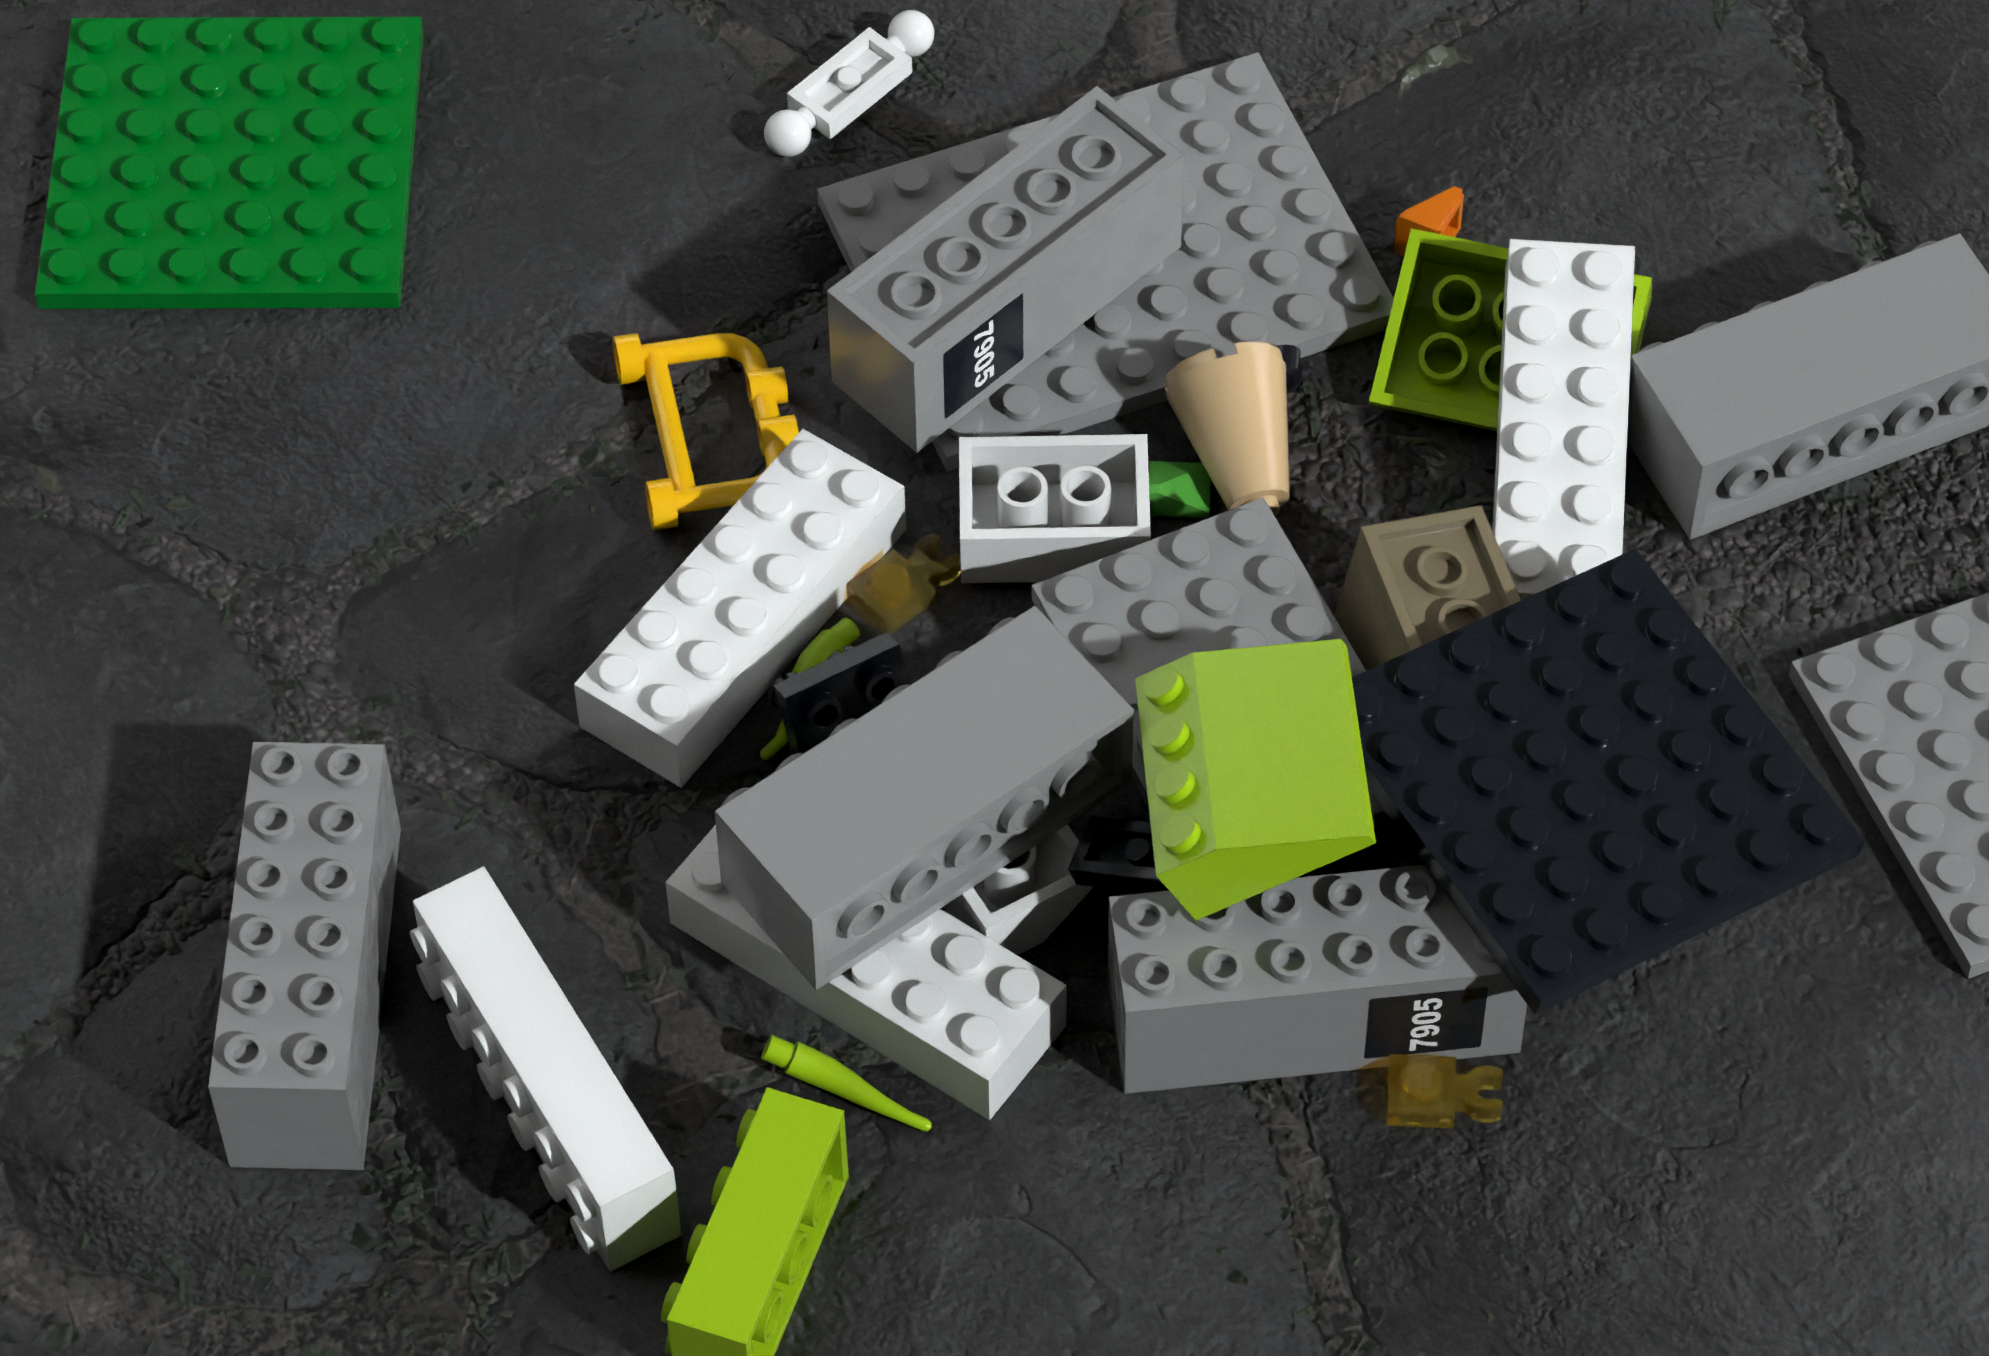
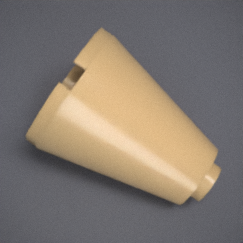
M1246 341L1234 343L1236 354L1216 358L1214 348H1211L1181 361L1165 377L1167 386L1165 388L1166 399L1228 511L1264 498L1274 516H1277L1281 511L1280 507L1290 497L1286 364L1283 361L1280 349L1265 342Z

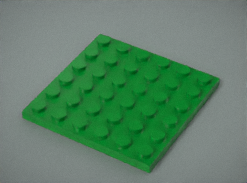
M72 18L35 290L38 308H400L424 34L422 18Z

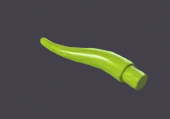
M842 618L831 629L822 630L801 652L792 672L801 673L826 661L836 650L840 654L843 653V647L850 646L860 637L858 627L850 619ZM783 719L775 737L760 751V757L763 760L771 759L788 742Z
M774 1035L769 1037L761 1059L783 1068L785 1074L921 1131H929L932 1128V1123L929 1119L909 1111L886 1097L836 1059L800 1042L793 1044Z

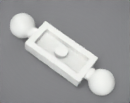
M916 10L900 12L890 22L886 39L869 27L787 93L788 109L774 113L766 122L764 138L770 150L783 157H792L800 154L807 148L811 140L812 128H815L829 139L838 134L912 73V57L922 55L933 43L934 27L931 20L925 14Z

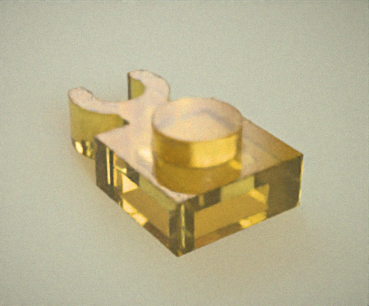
M936 533L927 534L916 543L914 555L909 559L905 560L895 550H892L846 583L847 598L882 632L892 634L935 603L934 586L949 584L960 575V556L955 552L944 561L936 562L930 560V558L940 552V538Z
M1389 1054L1386 1125L1454 1128L1455 1112H1466L1472 1119L1483 1123L1499 1121L1502 1114V1100L1485 1099L1477 1092L1483 1089L1501 1090L1503 1070L1495 1066L1483 1065L1472 1069L1468 1074H1456V1057Z

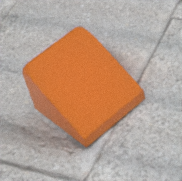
M1453 186L1402 212L1396 219L1395 253L1404 257L1411 228L1456 237L1461 229L1464 200L1463 189Z

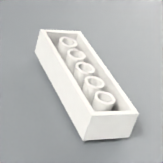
M1510 239L1505 268L1492 532L1521 600L1622 555L1635 246Z
M802 429L574 683L579 726L682 788L906 531L904 486Z
M716 825L666 881L669 916L672 925L988 1120L995 1115L1066 1027V984L941 909L818 990H815L721 883Z
M483 866L413 900L417 928L410 930V936L419 957L423 961L416 966L421 982L433 1001L441 997L445 1000L451 1010V1013L446 1015L447 1021L460 1047L466 1050L473 1046L482 1062L477 1064V1070L491 1098L497 1100L504 1097L513 1112L507 1116L508 1121L520 1146L524 1151L534 1147L544 1164L539 1166V1172L551 1197L555 1202L563 1199L567 1200L575 1216L570 1218V1222L584 1251L587 1254H591L597 1250L611 1272L680 1237L682 1230L673 1167L486 868Z

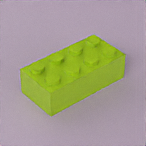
M767 1087L757 1111L748 1109L745 1112L737 1134L736 1147L740 1151L732 1168L728 1166L721 1168L712 1192L711 1203L715 1206L709 1223L708 1225L699 1223L696 1226L690 1239L686 1261L690 1264V1267L682 1284L678 1282L671 1284L663 1303L661 1321L667 1323L669 1332L665 1346L666 1354L672 1356L775 1355L849 1178L844 1110Z

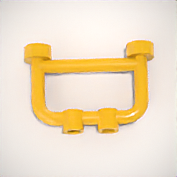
M638 333L613 336L614 360L620 385L643 382L646 377L668 478L645 481L646 502L652 530L678 527V514L735 505L763 474L762 472L760 475L751 478L700 486L695 485L668 365L720 357H730L742 364L749 404L753 408L757 423L759 446L762 456H765V470L799 433L795 415L780 416L777 405L788 403V388L783 367L768 368L761 349L748 338L733 333H715L641 345Z

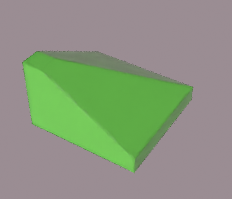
M1149 461L1150 517L1210 518L1211 478L1202 463Z

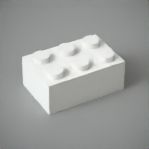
M1147 434L959 437L961 583L1041 582L1151 540Z

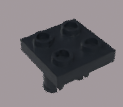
M889 632L856 647H843L844 652L841 654L836 650L826 661L801 673L786 674V680L779 677L771 684L769 699L773 706L781 711L792 755L806 753L829 738L832 731L842 722L853 718L859 719L882 704L886 696L895 688L905 684L909 685L900 644Z

